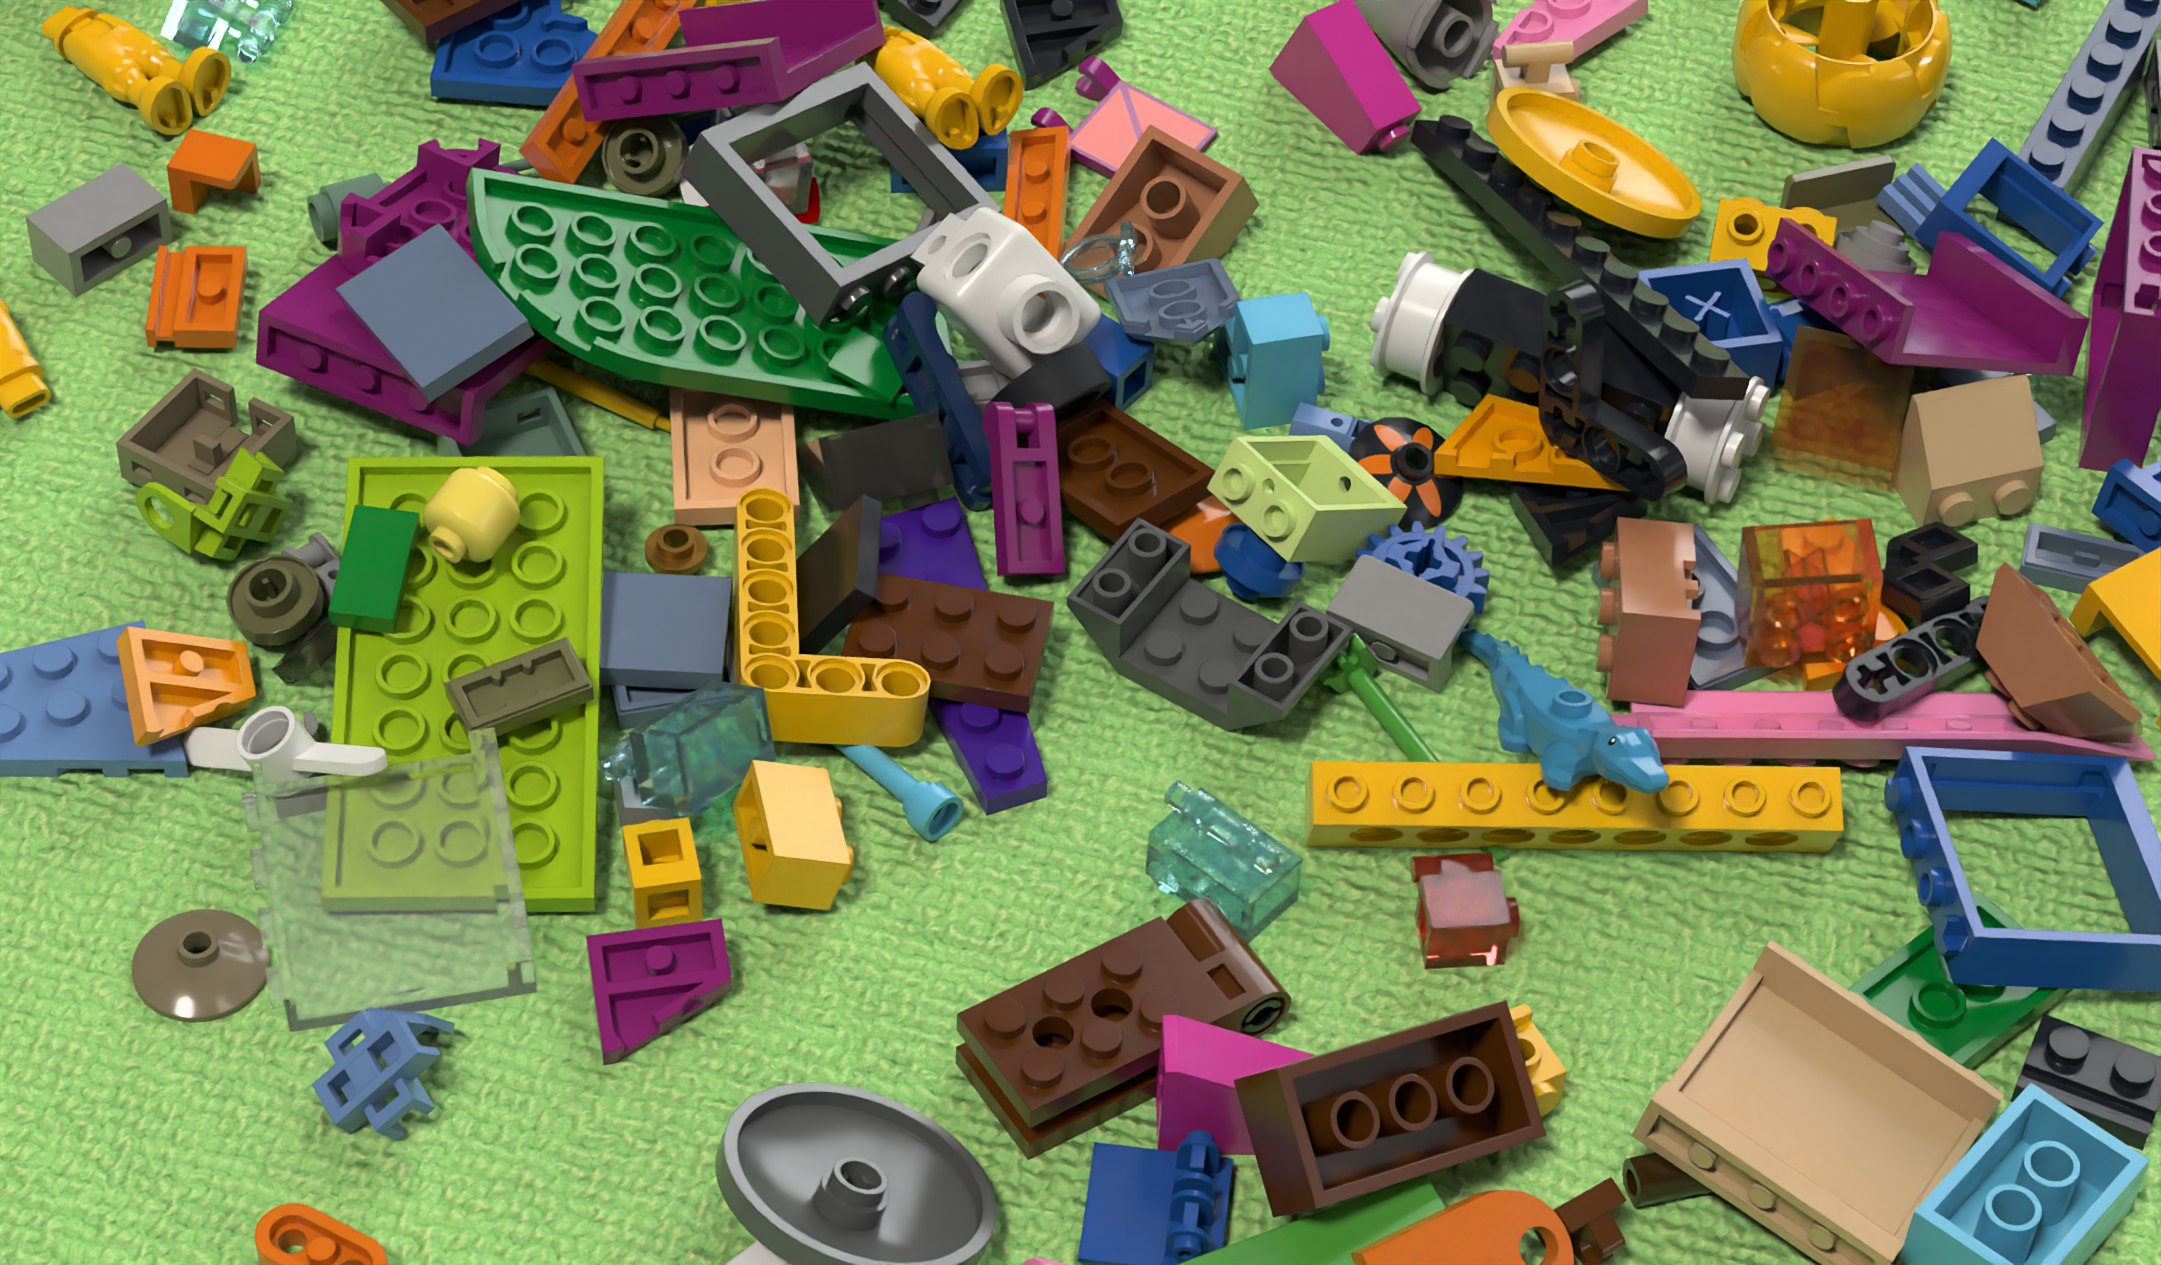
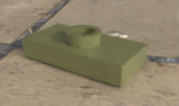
M568 637L444 683L446 697L471 746L594 700L593 686Z

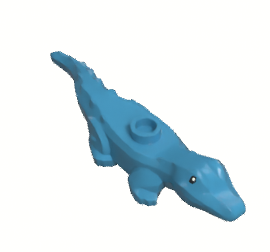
M1476 629L1461 632L1459 635L1460 645L1484 661L1490 669L1491 687L1500 706L1498 737L1501 748L1514 753L1524 754L1533 752L1540 758L1541 779L1547 786L1558 790L1570 791L1571 787L1580 782L1583 777L1600 774L1608 780L1621 783L1646 794L1657 793L1666 789L1669 785V776L1661 763L1657 743L1645 728L1616 725L1606 710L1593 700L1590 693L1569 685L1564 677L1555 678L1545 673L1541 665H1530L1527 654L1520 655L1519 647L1514 646L1511 648L1508 640L1501 642L1488 633L1486 635L1482 634Z

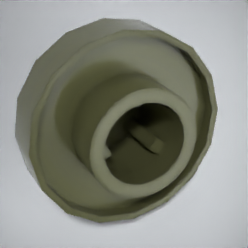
M662 114L621 118L611 125L603 140L601 158L605 173L616 187L628 194L652 198L667 193L680 182L683 176L680 171L689 155V148L686 136L677 123Z
M272 554L254 560L239 571L229 585L226 603L229 616L235 627L246 639L260 645H281L298 639L313 627L322 613L325 597L315 571L306 561L292 555Z

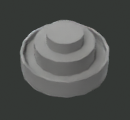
M1872 220L1869 227L1856 226L1854 232L1838 231L1833 242L1835 250L1864 270L1915 274L1918 268L1917 262L1908 256L1910 248L1901 242L1904 233L1881 221Z

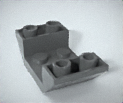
M1137 518L1067 596L1068 608L1118 674L1217 727L1228 731L1283 720L1351 639L1353 628L1299 600L1279 624L1191 579V544Z

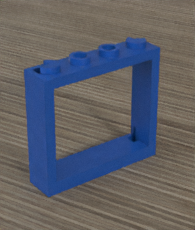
M1905 746L1893 778L1886 779L1884 789L1885 805L1888 811L1893 812L1901 834L1902 854L1906 859H1910L1917 879L1919 902L1928 910L1935 930L1934 943L1939 955L1944 956L1953 984L2161 992V841L2126 757ZM1941 809L2086 816L2133 934L1983 927Z

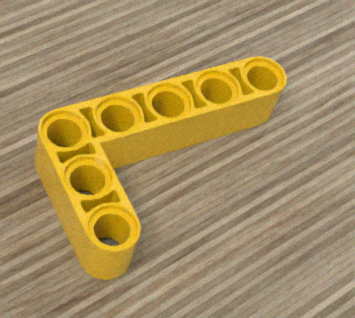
M760 487L743 492L737 501L732 543L734 688L737 727L744 734L754 739L765 741L871 745L880 747H905L916 743L922 737L931 683L928 672L920 665L900 659L799 654L794 506L791 499L785 493L776 489Z

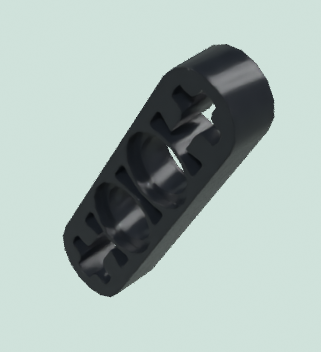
M1989 596L1977 597L1971 600L1967 606L1938 616L1853 658L1833 685V698L1838 707L1848 716L1858 721L1871 722L1879 720L1987 665L1988 663L1975 647L1978 638L1975 629L1977 626L1981 628ZM1936 639L1950 642L1960 651L1961 657L1953 656L1944 651L1937 644ZM1894 659L1910 663L1917 669L1920 677H1912L1898 668ZM1876 680L1881 685L1877 691L1873 688H1868L1872 686Z

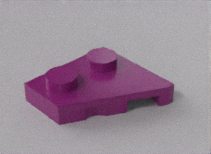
M722 919L586 936L603 1065L615 1064L731 992V972Z

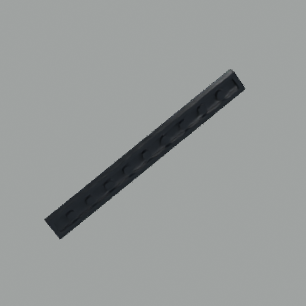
M1442 115L1439 121L1415 120L1410 141L1564 283L1568 284L1575 280H1583L1593 286L1600 295L1605 307V320L1691 399L1744 400L1751 377L1730 360V353L1712 344L1699 332L1700 327L1695 322L1683 318L1669 305V299L1666 296L1653 291L1639 278L1637 270L1619 261L1610 252L1609 245L1591 236L1581 227L1582 222L1577 217L1563 211L1553 202L1554 197L1549 192L1535 186L1525 177L1526 173L1518 166L1511 164L1499 153V148L1495 144L1479 136L1472 129L1473 125L1471 122L1452 115Z

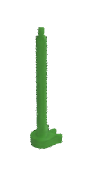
M1357 633L1352 634L1347 649L1340 651L1318 677L1323 685H1330L1339 693H1346L1354 689L1411 762H1440L1372 676L1377 669V659ZM1484 845L1480 847L1482 852L1488 850L1497 863H1501L1508 858V854L1501 846L1492 845L1486 847Z

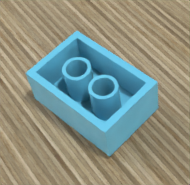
M2030 1083L1914 1211L1899 1260L1906 1265H2083L2132 1209L2150 1160L2033 1083Z

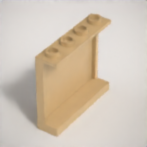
M1770 939L1751 972L1669 1082L1664 1081L1652 1097L1631 1136L1821 1265H1891L1905 1244V1238L1914 1211L1964 1157L2005 1094L1987 1083L1978 1073L1963 1067L1928 1044L1919 1034L1907 1030L1869 1005L1860 995L1848 991L1810 966L1801 956L1789 952Z

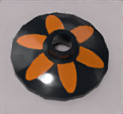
M1384 417L1366 425L1351 442L1348 455L1408 507L1398 524L1401 530H1411L1414 521H1420L1424 530L1443 522L1459 503L1463 486L1462 476L1434 474V453L1446 440L1430 426L1410 418ZM1405 459L1415 464L1418 470L1409 467Z

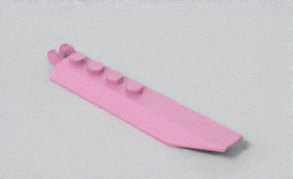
M1687 690L1683 707L1629 701L1630 714L1609 715L1618 726L1625 725L1626 727L1645 728L1657 743L1662 765H1684L1689 762V758H1714L1716 762L1723 765L1745 766L1751 764L1753 758H1777L1783 764L1798 767L1814 765L1816 759H1841L1842 762L1848 765L1872 767L1878 765L1880 759H1900L1905 746L2126 757L2127 761L2156 760V754L2141 737L2134 743L2096 742L2057 735L2043 724L2037 731H2034L2012 713L2007 706L2011 699L2001 692H1932L1879 720L1871 722L1858 721L1844 713L1834 701L1832 691Z

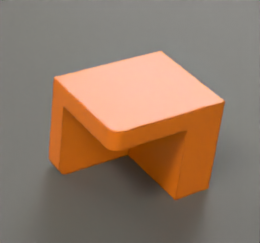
M190 128L166 166L173 210L193 215L196 214L212 186L254 194L261 185L257 146L255 143Z

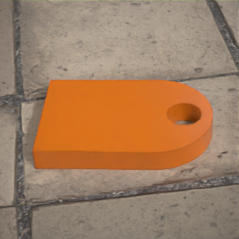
M1494 1190L1477 1193L1350 1253L1355 1265H1527L1520 1254V1241L1527 1230L1534 1228L1540 1232L1546 1245L1544 1259L1539 1265H1574L1572 1243L1560 1217L1539 1198L1516 1190Z

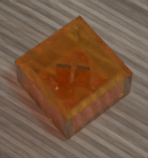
M1798 324L1770 446L1891 472L1916 366L1888 364L1850 335Z
M1871 519L1742 527L1734 611L1745 668L1767 666L1781 668L1789 665L1829 662L1843 664L1849 663L1853 658L1874 648L1883 574Z

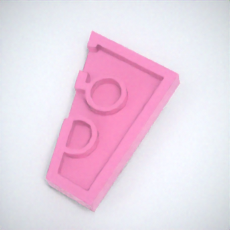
M1535 0L1529 9H1522L1518 12L1492 45L1493 64L1495 59H1502L1501 51L1503 45L1572 40L1575 59L1648 13V0Z

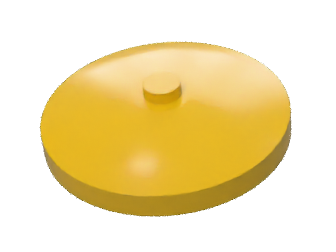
M1509 87L1500 91L1486 115L1485 120L1489 134L1497 146L1515 165L1548 192L1567 205L1589 216L1641 235L1672 239L1679 238L1688 233L1702 209V202L1697 189L1681 169L1667 156L1630 129L1588 106L1540 89Z

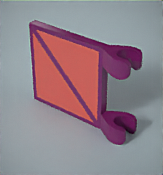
M1095 56L1086 58L1079 65L1078 72L1084 76L1076 82L1075 90L1082 97L1089 100H1101V102L1073 131L1057 112L1047 107L1040 108L1031 117L1030 122L1033 126H1037L1034 129L1068 126L1072 142L1071 158L1111 179L1149 124L1201 153L1213 142L1218 132V129L1121 80L1108 64Z

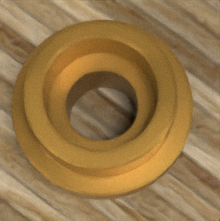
M685 524L662 526L654 530L645 542V558L655 574L696 576L708 557V544L705 536L696 528Z

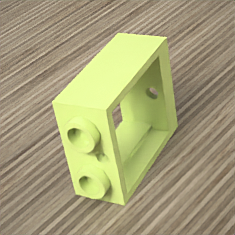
M1326 435L1234 437L1207 486V489L1287 562L1355 559L1358 549H1367L1368 537L1371 534L1381 536L1386 540L1389 525L1395 524L1398 526L1408 508ZM1346 478H1349L1351 482V487L1348 491L1344 486Z

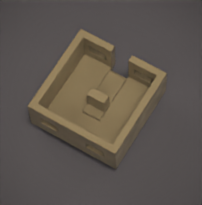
M194 368L116 442L121 476L140 487H143L148 482H157L189 502L208 505L218 488L215 485L217 478L226 474L240 447L248 450L254 457L257 451L262 452L279 468L298 452L294 416L253 397L248 402L252 433L248 435L234 428L239 422L234 387ZM211 395L223 400L224 402L212 397Z

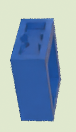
M1992 137L1940 199L1914 235L1934 250L1940 231L1959 232L2059 299L2073 282L2064 273L2068 270L2077 276L2098 250L2089 241L2104 222ZM1978 193L2059 254L2045 273L2041 272L1963 212Z

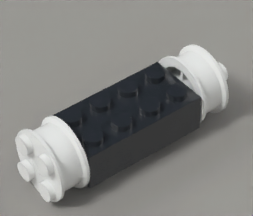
M1425 250L1418 254L1408 252L1400 265L1396 287L1391 298L1383 296L1372 315L1370 329L1377 332L1378 335L1371 353L1370 365L1374 367L1375 373L1382 377H1387L1394 371L1420 381L1422 392L1428 395L1435 394L1443 386L1444 392L1452 394L1456 399L1468 405H1478L1487 394L1539 408L1543 305L1547 294L1479 268L1467 269L1463 274L1436 265L1434 255ZM1605 320L1601 400L1671 441L1679 449L1687 465L1688 477L1685 485L1703 491L1706 503L1714 505L1718 501H1722L1728 504L1737 489L1742 470L1738 466L1743 455L1753 457L1761 443L1766 424L1759 420L1766 408L1770 396V388L1764 386L1762 378L1754 376L1749 382L1744 400L1691 399ZM1566 353L1569 366L1574 372V374L1577 376V371L1574 366V363Z

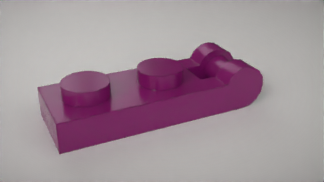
M988 402L984 408L982 424L984 433L989 439L997 577H1054L1064 574L1056 425L1053 407L1050 403L1029 402L1025 408H1013L1010 402ZM1017 433H1024L1029 441V449L1017 448Z

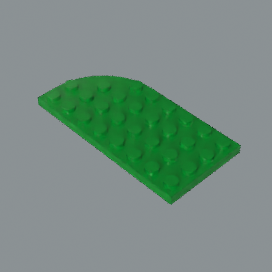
M471 167L465 185L471 243L483 272L526 317L533 329L569 353L589 363L612 371L618 377L627 380L638 379L686 389H696L923 425L904 384L893 402L889 404L826 371L827 365L853 326L879 340L882 339L883 329L891 317L896 315L897 308L905 296L913 291L917 285V279L911 281L894 297L886 298L885 295L869 301L854 316L847 312L819 326L713 208ZM801 223L841 268L900 241L898 239ZM937 309L936 317L932 322L947 352L952 355L947 322Z

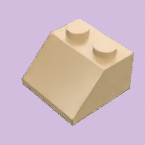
M2015 373L1912 395L1890 481L1918 528L1935 521L1948 527H1955L1974 520L2002 514H2015L2021 510L2032 508L2044 463L2030 382L2026 374Z

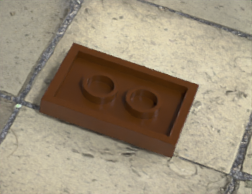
M1103 398L1055 424L1061 506L1115 543L1137 518L1158 526L1213 495L1207 489V486L1215 473L1214 469ZM1028 439L1017 444V448L1029 449Z
M878 572L876 598L851 621L841 656L911 661L920 665L929 674L931 683L928 697L1029 713L1054 619V602Z

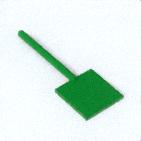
M917 285L912 292H920ZM854 326L826 367V371L889 404L893 402L903 386V382L883 343V339L879 340Z

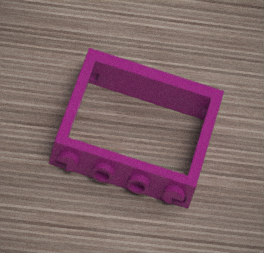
M2133 147L2088 307V318L2090 321L2087 327L2079 468L2108 472L2112 464L2127 458L2142 469L2161 408V150Z

